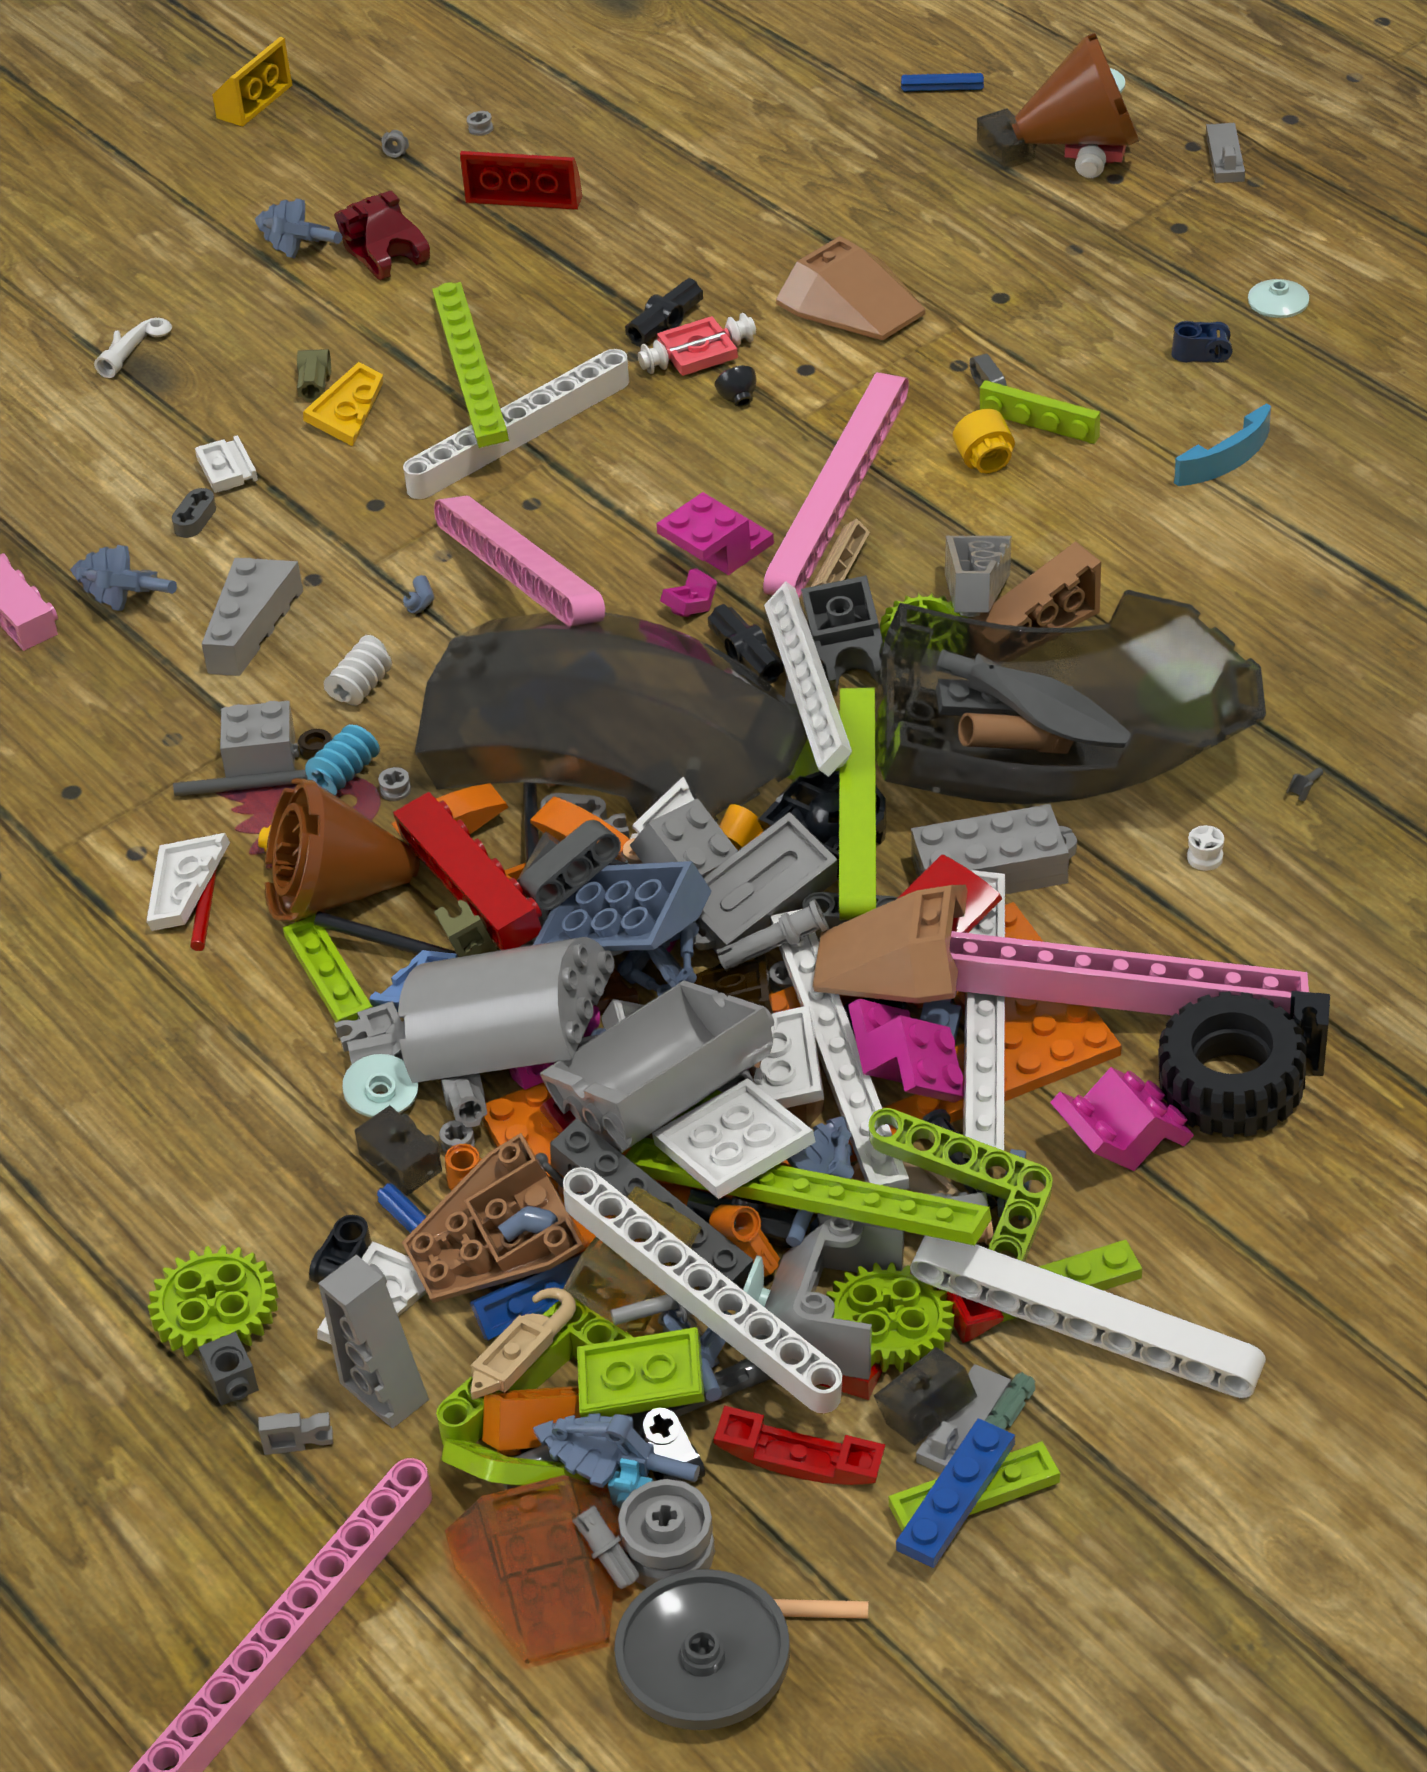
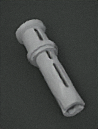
M810 901L808 907L791 915L784 913L778 918L779 922L744 937L733 944L717 949L716 952L724 970L729 971L788 942L790 945H796L800 943V938L817 930L823 932L828 930L827 921L817 901Z

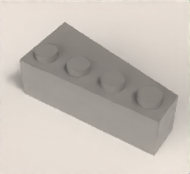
M234 558L202 641L208 674L234 676L242 674L260 650L259 643L263 638L269 637L275 630L274 623L280 616L284 617L290 610L289 603L293 598H299L303 592L298 561Z
M355 1255L318 1283L340 1384L393 1429L425 1404L429 1398L386 1286L387 1280L378 1266L375 1264L368 1265L358 1255Z

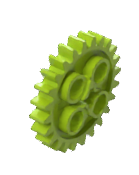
M222 1245L218 1253L212 1254L210 1247L206 1246L202 1256H198L193 1250L189 1251L190 1260L187 1262L177 1257L175 1259L177 1266L175 1270L167 1267L163 1268L165 1279L154 1280L156 1291L149 1292L151 1304L148 1305V1311L154 1332H158L162 1343L169 1341L172 1351L183 1346L184 1354L188 1357L195 1349L199 1350V1346L234 1332L237 1333L240 1341L251 1346L252 1340L250 1335L253 1333L263 1336L265 1333L262 1324L273 1323L271 1312L278 1311L276 1299L279 1298L272 1271H267L266 1262L264 1260L257 1262L255 1253L252 1252L243 1258L240 1247H237L232 1254H227L226 1246Z
M890 1262L887 1270H882L878 1263H874L873 1271L868 1272L862 1266H858L857 1276L845 1272L844 1282L834 1281L833 1291H827L826 1296L831 1298L835 1305L834 1318L872 1324L871 1367L874 1363H880L882 1372L887 1371L889 1364H895L898 1371L903 1372L904 1363L909 1362L917 1369L919 1368L920 1357L932 1362L934 1351L943 1353L944 1343L951 1340L954 1314H952L953 1302L946 1301L947 1291L937 1290V1287L918 1280L910 1274L909 1265L905 1266L901 1272L896 1271L893 1262Z

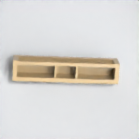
M857 518L843 527L811 587L845 579L870 534V531Z

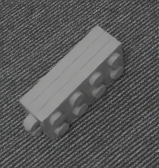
M1051 804L911 828V858L917 877L943 854L969 870L1005 874V894L1067 884L1069 859L1075 855L1077 849V838L1072 833V829L1058 826Z
M789 812L704 877L712 892L699 918L694 921L698 924L699 931L693 938V946L699 950H709L712 948L717 954V949L733 944L744 937L771 926V915L801 909L802 902L806 896L815 892H823L837 881L838 859Z

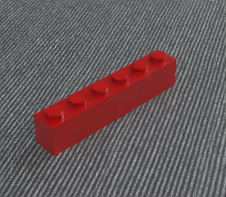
M428 791L393 812L401 837L458 901H465L474 916L479 915L489 936L501 950L518 948L538 936L542 929L539 922L542 912L536 901L532 897L526 899L517 880L514 877L510 879L506 877L504 868L498 859H490L482 842L478 838L475 840L471 838L464 822L461 819L456 821L453 818V814L445 801L438 802Z

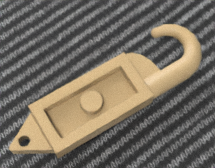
M555 1287L546 1288L536 1293L532 1297L534 1303H538L543 1299L553 1298L559 1300L561 1306L551 1317L533 1313L523 1316L519 1315L472 1363L471 1398L473 1400L498 1390L505 1393L553 1343V1337L572 1318L576 1310L575 1299L569 1292Z

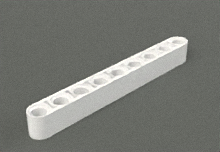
M620 349L604 351L501 408L509 437L507 442L478 448L472 425L408 459L403 465L407 494L413 499L428 498L624 389L629 384L627 354Z
M579 1167L572 1169L565 1175L563 1180L564 1205L571 1217L809 1409L816 1413L824 1414L832 1412L838 1407L841 1401L842 1373L834 1362L589 1168ZM581 1191H583V1192H588L587 1194H584V1195H577V1194H575V1193L581 1192ZM607 1215H616V1216H617L616 1218H612V1219L605 1218V1216H607ZM639 1238H643V1239H646L647 1241H645V1242H635V1241H633V1240L639 1239ZM667 1262L677 1263L675 1266H665L663 1264ZM696 1286H705L707 1289L699 1291L693 1288ZM727 1310H734L738 1313L734 1315H726L723 1312ZM762 1334L769 1338L759 1340L754 1338V1336ZM788 1359H795L799 1361V1363L791 1365L785 1363L784 1361ZM818 1384H827L831 1386V1388L821 1390L816 1388L815 1386Z
M925 1235L910 1266L912 1274L918 1280L928 1285L1233 1397L1248 1398L1254 1393L1266 1361L1263 1352L1249 1343L979 1245L974 1246Z

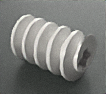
M372 635L363 636L353 646L352 650L346 654L345 658L339 662L338 666L332 670L331 674L325 678L323 683L324 689L329 696L336 701L345 702L350 705L361 704L364 697L369 695L371 689L377 685L378 681L392 667L391 658L384 644Z

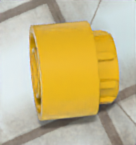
M981 409L968 414L958 422L952 435L953 441L966 466L970 469L977 468L981 473H992L1005 467L1011 459L1015 446L1014 437L1002 414L994 409Z

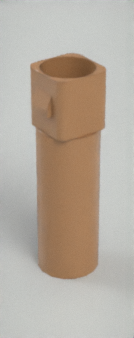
M965 713L961 717L958 726L960 743L966 747L1037 750L1041 753L1067 754L1074 742L1047 732L1033 725L1022 716Z

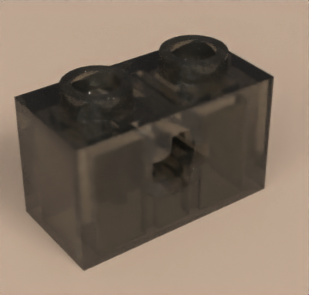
M1007 108L977 118V143L1005 170L1035 160V148L1037 147V144H1026L1024 139L1018 141L1012 124L1016 123V119Z
M390 1105L354 1130L359 1155L406 1196L442 1172L440 1160L441 1147L436 1139L429 1134L424 1135L417 1129L415 1123L408 1115H401Z
M937 1347L873 1395L886 1424L914 1446L941 1426L942 1421L946 1422L978 1397L966 1368Z

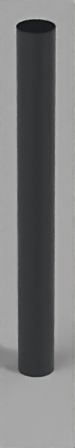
M527 780L523 783L526 863L539 842V829L530 823V819L538 812L537 784L533 780Z
M320 911L317 912L314 921L316 926L418 955L422 950L456 954V951Z

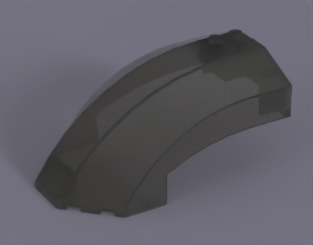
M1132 590L1124 591L1109 624L1073 628H1035L1001 625L899 603L884 641L875 703V757L883 779L886 782L981 802L1046 804L1080 800L1112 793L1170 771L1264 720L1266 707L1261 666L1252 658L1247 660L1242 658L1233 650L1236 644L1217 627L1212 629L1207 627L1198 619L1201 613L1192 605ZM944 649L975 659L979 653L1004 667L1051 677L1068 686H1073V689L1095 702L1131 733L1125 748H1112L1074 741L1069 752L1061 754L1041 753L1037 750L963 746L958 736V726L962 716L939 715L936 685L938 679H968L936 671L941 651Z
M550 612L493 619L452 638L426 684L415 754L437 790L487 783L528 782L567 785L625 797L638 819L684 777L694 800L698 798L715 822H717L716 815L727 809L730 804L742 806L760 795L758 788L774 778L779 783L790 776L808 737L800 713L772 685L735 659L696 638L660 624L606 612L602 622L569 627Z

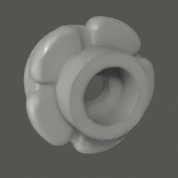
M392 130L390 133L386 132L381 139L382 149L389 157H399L401 154H405V150L409 147L407 137H404L403 133L399 130ZM393 141H396L398 145H393Z

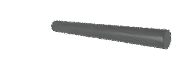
M305 770L177 782L173 783V790L176 797L294 785L292 784V779L308 778Z

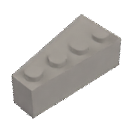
M946 536L945 577L954 612H960V615L966 617H976L980 615V612L990 611L1010 575L1012 536Z

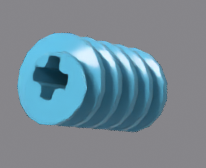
M349 724L340 733L336 734L332 741L326 743L324 748L319 750L313 758L308 760L305 765L307 778L336 795L337 790L343 789L346 782L351 781L355 774L362 771L363 766L368 765L372 758L378 756L380 746L374 736L366 729L358 725Z

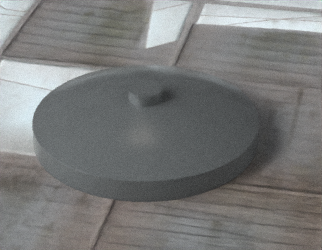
M700 1569L670 1575L642 1591L628 1606L619 1622L615 1636L614 1652L620 1682L629 1698L644 1713L673 1727L689 1730H711L730 1726L745 1720L762 1709L773 1698L782 1685L788 1670L790 1641L785 1617L775 1600L764 1589L751 1580L737 1574L721 1570Z

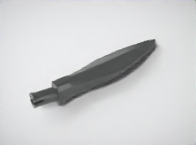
M944 649L941 651L936 671L968 679V687L1000 700L1030 723L1047 732L1071 741L1112 748H1129L1133 746L1134 738L1132 734L1091 699L1056 679L1004 667L979 653L975 659Z

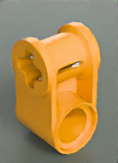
M736 804L728 806L719 825L738 851L764 832L758 822V817L747 808Z

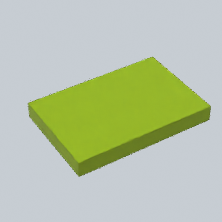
M698 1327L577 1347L579 1413L581 1418L588 1417L589 1414L613 1417L616 1414L626 1415L657 1408L705 1402L701 1341Z

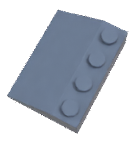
M692 861L607 865L558 907L550 911L533 945L588 937L598 942L605 951L655 950L699 918L712 890Z

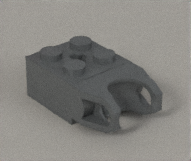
M867 575L801 589L805 617L831 692L838 691L841 675L851 669L866 670L875 679L876 683L883 682L885 666L883 640Z

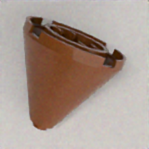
M1095 32L1083 37L1015 116L1016 123L1012 124L1018 141L1024 139L1026 144L1130 146L1140 141Z
M294 778L292 779V784H297L294 789L284 788L272 818L265 864L273 865L274 883H265V893L268 909L275 920L296 922L316 915L318 911L325 912L407 884L411 881L412 877L417 876L420 860L418 856H415V852L410 846L315 781Z

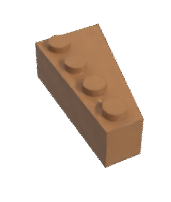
M1075 541L994 602L989 612H981L979 616L969 621L970 647L977 653L1000 665L1100 613L1101 561Z

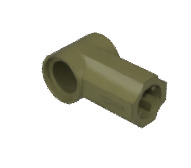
M329 349L298 350L297 352L298 397L304 398L307 402H314L325 392L326 377L331 376Z

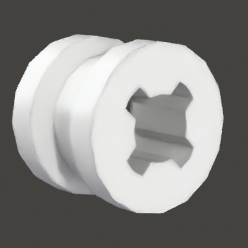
M1207 825L1192 829L1188 836V863L1193 868L1202 871L1218 868L1223 861V833L1218 828Z

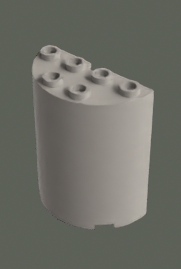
M580 937L417 965L404 982L398 1007V1017L404 1018L406 1037L399 1039L400 1048L412 1083L573 1059L588 1023L593 1016V1005L598 1004L609 977L614 970L612 953L608 950L605 951L595 940L588 937Z
M683 980L579 1047L573 1059L558 1061L542 1071L540 1075L563 1114L571 1111L575 1118H578L616 1150L623 1153L766 1058L772 1049L773 1037L771 1027L774 1026V1019L769 1010L764 1006L730 995L727 997L722 992L718 994V991Z

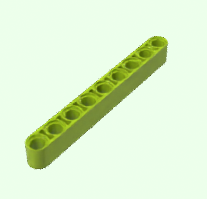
M875 687L840 688V718L852 749L847 762L839 768L840 921L851 920L876 909Z

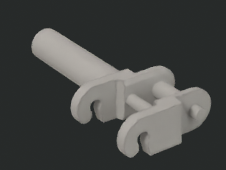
M699 1286V1291L707 1289L705 1286ZM668 1294L610 1310L615 1326L672 1309H679V1311H676L677 1317H682L684 1323L688 1322L689 1315H693Z

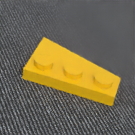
M358 362L303 411V421L353 447L383 385V374Z

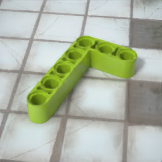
M882 1108L872 1114L868 1127L870 1143L875 1150L1007 1200L989 1249L998 1253L1010 1251L1018 1260L1026 1261L1051 1197L1053 1180L1051 1173L1046 1167L895 1109ZM888 1124L895 1127L897 1131L892 1136L883 1137L876 1130L878 1127ZM925 1138L934 1145L929 1150L920 1151L913 1146V1143L918 1139ZM963 1152L970 1157V1160L966 1164L957 1165L949 1158L954 1153ZM993 1166H1000L1007 1171V1175L1000 1179H994L987 1174V1170ZM1030 1180H1038L1045 1188L1041 1192L1031 1193L1023 1185ZM1022 1215L1027 1217L1031 1223L1026 1228L1018 1229L1013 1227L1009 1221L1014 1216Z
M573 1297L576 1302V1310L572 1318L553 1337V1343L507 1391L537 1389L573 1356L577 1358L578 1346L633 1338V1336L618 1325L615 1326L611 1320L583 1300ZM556 1302L542 1315L551 1317L559 1309L561 1302ZM472 1376L443 1400L437 1408L436 1415L443 1445L445 1439L476 1443L482 1438L484 1396L474 1400L471 1398Z

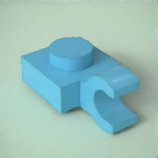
M624 1458L620 1460L621 1472L616 1471L613 1478L608 1482L612 1505L620 1509L622 1503L633 1490L653 1481L652 1478L640 1476L638 1461Z

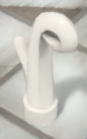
M151 318L141 322L122 338L118 330L115 331L113 342L109 349L103 351L95 360V369L105 378L114 377L122 368L126 358L147 335L152 337L166 336L172 329L171 323L163 318Z

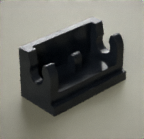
M1292 991L1290 1004L1291 1019H1294L1302 1029V1036L1306 1041V1058L1312 1061V1074L1324 1076L1330 994Z

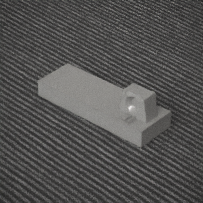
M1235 123L1206 124V138L1215 183L1245 182V169Z
M974 1364L933 1426L928 1437L916 1452V1463L942 1473L976 1420L979 1418L985 1421L989 1415H993L991 1411L1006 1388L1011 1387V1379Z

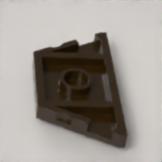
M766 953L746 961L729 971H725L722 964H719L716 967L696 974L697 979L694 984L718 991V994L722 992L727 997L730 995L764 1006L771 1014L773 1013Z

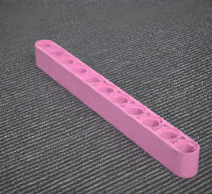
M876 372L766 571L763 583L765 594L773 596L786 581L796 589L800 598L802 594L801 589L806 587L905 403L909 388L908 378Z
M466 495L435 501V519L443 531L565 625L571 627L602 622L604 620L605 605L599 591L470 496Z
M406 1458L396 1463L129 1772H203L429 1506L432 1501V1491L428 1470L422 1461L415 1458ZM259 1668L253 1672H248L249 1670ZM230 1701L229 1703L221 1704L222 1702ZM203 1733V1734L200 1735V1736L192 1737V1736H194L195 1734ZM175 1766L170 1770L163 1771L167 1767Z

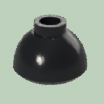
M745 365L729 368L717 377L714 386L724 399L734 402L736 407L746 406L753 400L751 395L755 391L757 384L755 370Z

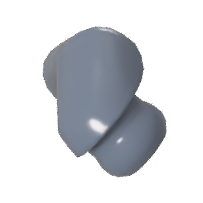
M526 1206L500 1224L498 1228L507 1241L511 1242L525 1231L538 1234L558 1222V1219L550 1210Z

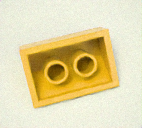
M279 37L212 94L217 119L243 127L292 86L285 38Z

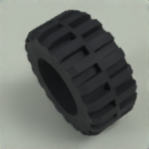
M1220 992L1219 996L1212 998L1210 994L1199 997L1196 1004L1193 1005L1189 1002L1180 1008L1179 1015L1175 1013L1166 1023V1028L1161 1032L1158 1061L1160 1089L1165 1094L1163 1099L1167 1101L1168 1106L1173 1105L1187 1118L1185 1123L1192 1128L1197 1125L1203 1133L1212 1135L1213 1132L1222 1133V1137L1234 1138V1134L1244 1133V1137L1256 1135L1259 1129L1263 1128L1264 1131H1267L1277 1126L1278 1119L1281 1122L1286 1120L1293 1113V1108L1299 1105L1303 1097L1306 1077V1041L1302 1036V1029L1294 1019H1291V1015L1280 1006L1275 1008L1271 1000L1264 997L1258 1000L1253 998L1252 994L1241 992V996L1231 995V992ZM1222 1055H1240L1257 1061L1261 1066L1245 1073L1226 1074L1214 1071L1203 1065V1063Z

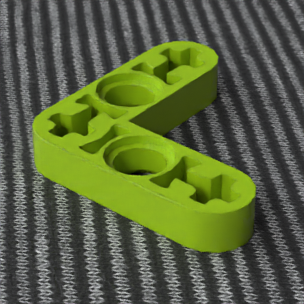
M454 1439L444 1440L441 1461L480 1479L502 1484L588 1491L590 1480L577 1473L571 1474L565 1470V1464L562 1462L507 1457L474 1442Z

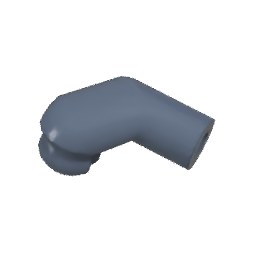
M424 575L413 579L412 583L415 592H409L411 598L408 599L406 596L403 598V605L407 608L408 612L413 614L423 612L434 600L433 590L428 578Z

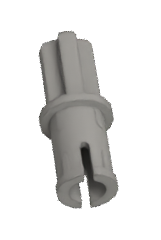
M595 1505L572 1520L593 1550L591 1556L599 1558L619 1588H626L638 1579V1571L618 1543L621 1540L620 1536H614Z

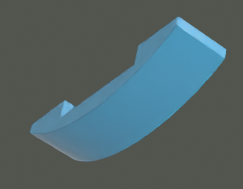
M1266 403L1246 415L1242 430L1209 450L1198 444L1175 458L1174 484L1186 486L1212 480L1231 472L1252 458L1260 450L1268 437L1271 406Z

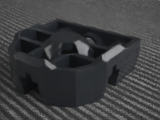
M821 771L807 776L799 775L761 815L758 822L763 831H765L790 812L838 859L837 880H839V822L829 823V817L839 816V771H834L830 776ZM876 785V843L881 844L885 840L886 798Z

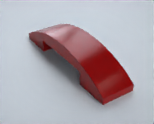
M725 1405L713 1441L715 1445L726 1452L761 1468L794 1478L843 1485L876 1483L886 1445L845 1435L843 1443H837L764 1425V1415Z

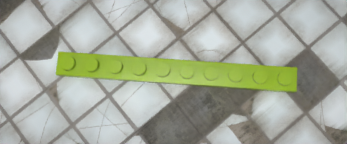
M448 282L439 287L432 288L478 448L509 441L508 432L461 282Z
M642 1139L633 1145L625 1155L627 1159L652 1179L707 1190L655 1145L654 1139ZM779 1164L738 1187L733 1192L728 1193V1195L974 1246L992 1219L988 1206Z

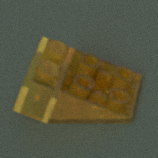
M635 1186L627 1198L691 1248L702 1227L642 1188ZM597 1237L593 1239L582 1253L563 1287L573 1298L611 1323L613 1321L610 1310L665 1295L666 1293ZM639 1238V1239H635V1240H633V1241H635V1242H645V1241H647V1240H646V1239H643V1238ZM667 1262V1263H664L663 1265H665V1266H675V1265H677V1263H675V1262ZM653 1315L616 1326L625 1332L645 1331Z

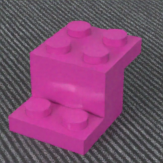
M704 492L656 523L657 534L727 575H730L774 544L773 533Z
M857 999L848 1004L863 1074L901 1082L905 1092L954 1103L964 1098L963 1074L959 1068L955 1050V1039L950 1027L910 1017L908 1010L863 999Z
M1110 1067L1084 1097L1077 1095L1073 1098L1060 1091L1050 1102L1093 1153L1132 1171L1136 1170L1164 1138L1185 1146L1194 1136L1184 1124L1187 1121L1185 1115L1173 1105L1168 1106L1162 1100L1165 1096L1164 1092L1150 1080L1144 1083L1136 1074L1129 1070L1123 1073Z

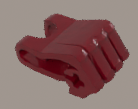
M392 191L367 197L359 202L350 204L345 209L339 210L334 214L339 231L342 234L345 249L365 264L378 280L391 277V258L394 256L408 257L416 265L430 259L429 243L421 231L402 214L399 206L400 199Z

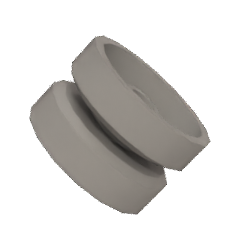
M657 1480L648 1482L633 1490L622 1503L618 1516L621 1546L639 1573V1577L636 1580L638 1583L648 1588L655 1582L676 1573L710 1569L715 1554L712 1516L709 1502L698 1489L683 1481Z

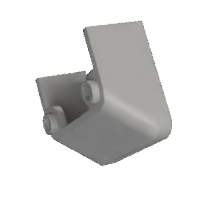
M839 1217L826 1220L808 1234L799 1246L792 1247L785 1252L770 1289L771 1292L766 1301L765 1308L840 1368L842 1375L869 1380L871 1375L872 1324L834 1318L835 1305L832 1299L815 1291L824 1268L857 1273L858 1266H862L868 1272L873 1271L874 1263H878L882 1270H887L890 1262H893L896 1271L901 1272L904 1262L905 1231ZM762 1334L754 1336V1338L759 1340L769 1338ZM788 1359L784 1361L785 1363L791 1365L799 1363V1361L795 1359Z

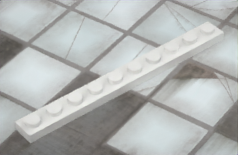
M785 581L765 603L764 607L818 770L830 776L836 768L842 767L847 762L852 749L796 589Z
M971 870L999 892L1002 900L969 933L1005 937V874ZM965 992L963 1135L1004 1150L1005 996ZM963 1153V1158L970 1159L967 1154Z
M799 910L790 911V912H785V913H788L789 915H791V914H793V913H795V912H797V911H799ZM784 913L771 915V925L779 922L778 918ZM813 932L800 938V943L796 945H790L788 942L779 946L800 1006L809 1005L817 1052L840 1114L844 1116L847 1128L851 1132L850 1141L865 1181L903 1190L909 1189V1177L903 1161L880 1153L870 1143L869 1119L875 1111L882 1109L871 1077L863 1074L856 1039L839 994L815 992L812 987L819 948L816 933ZM888 1124L882 1125L876 1130L883 1137L892 1136Z

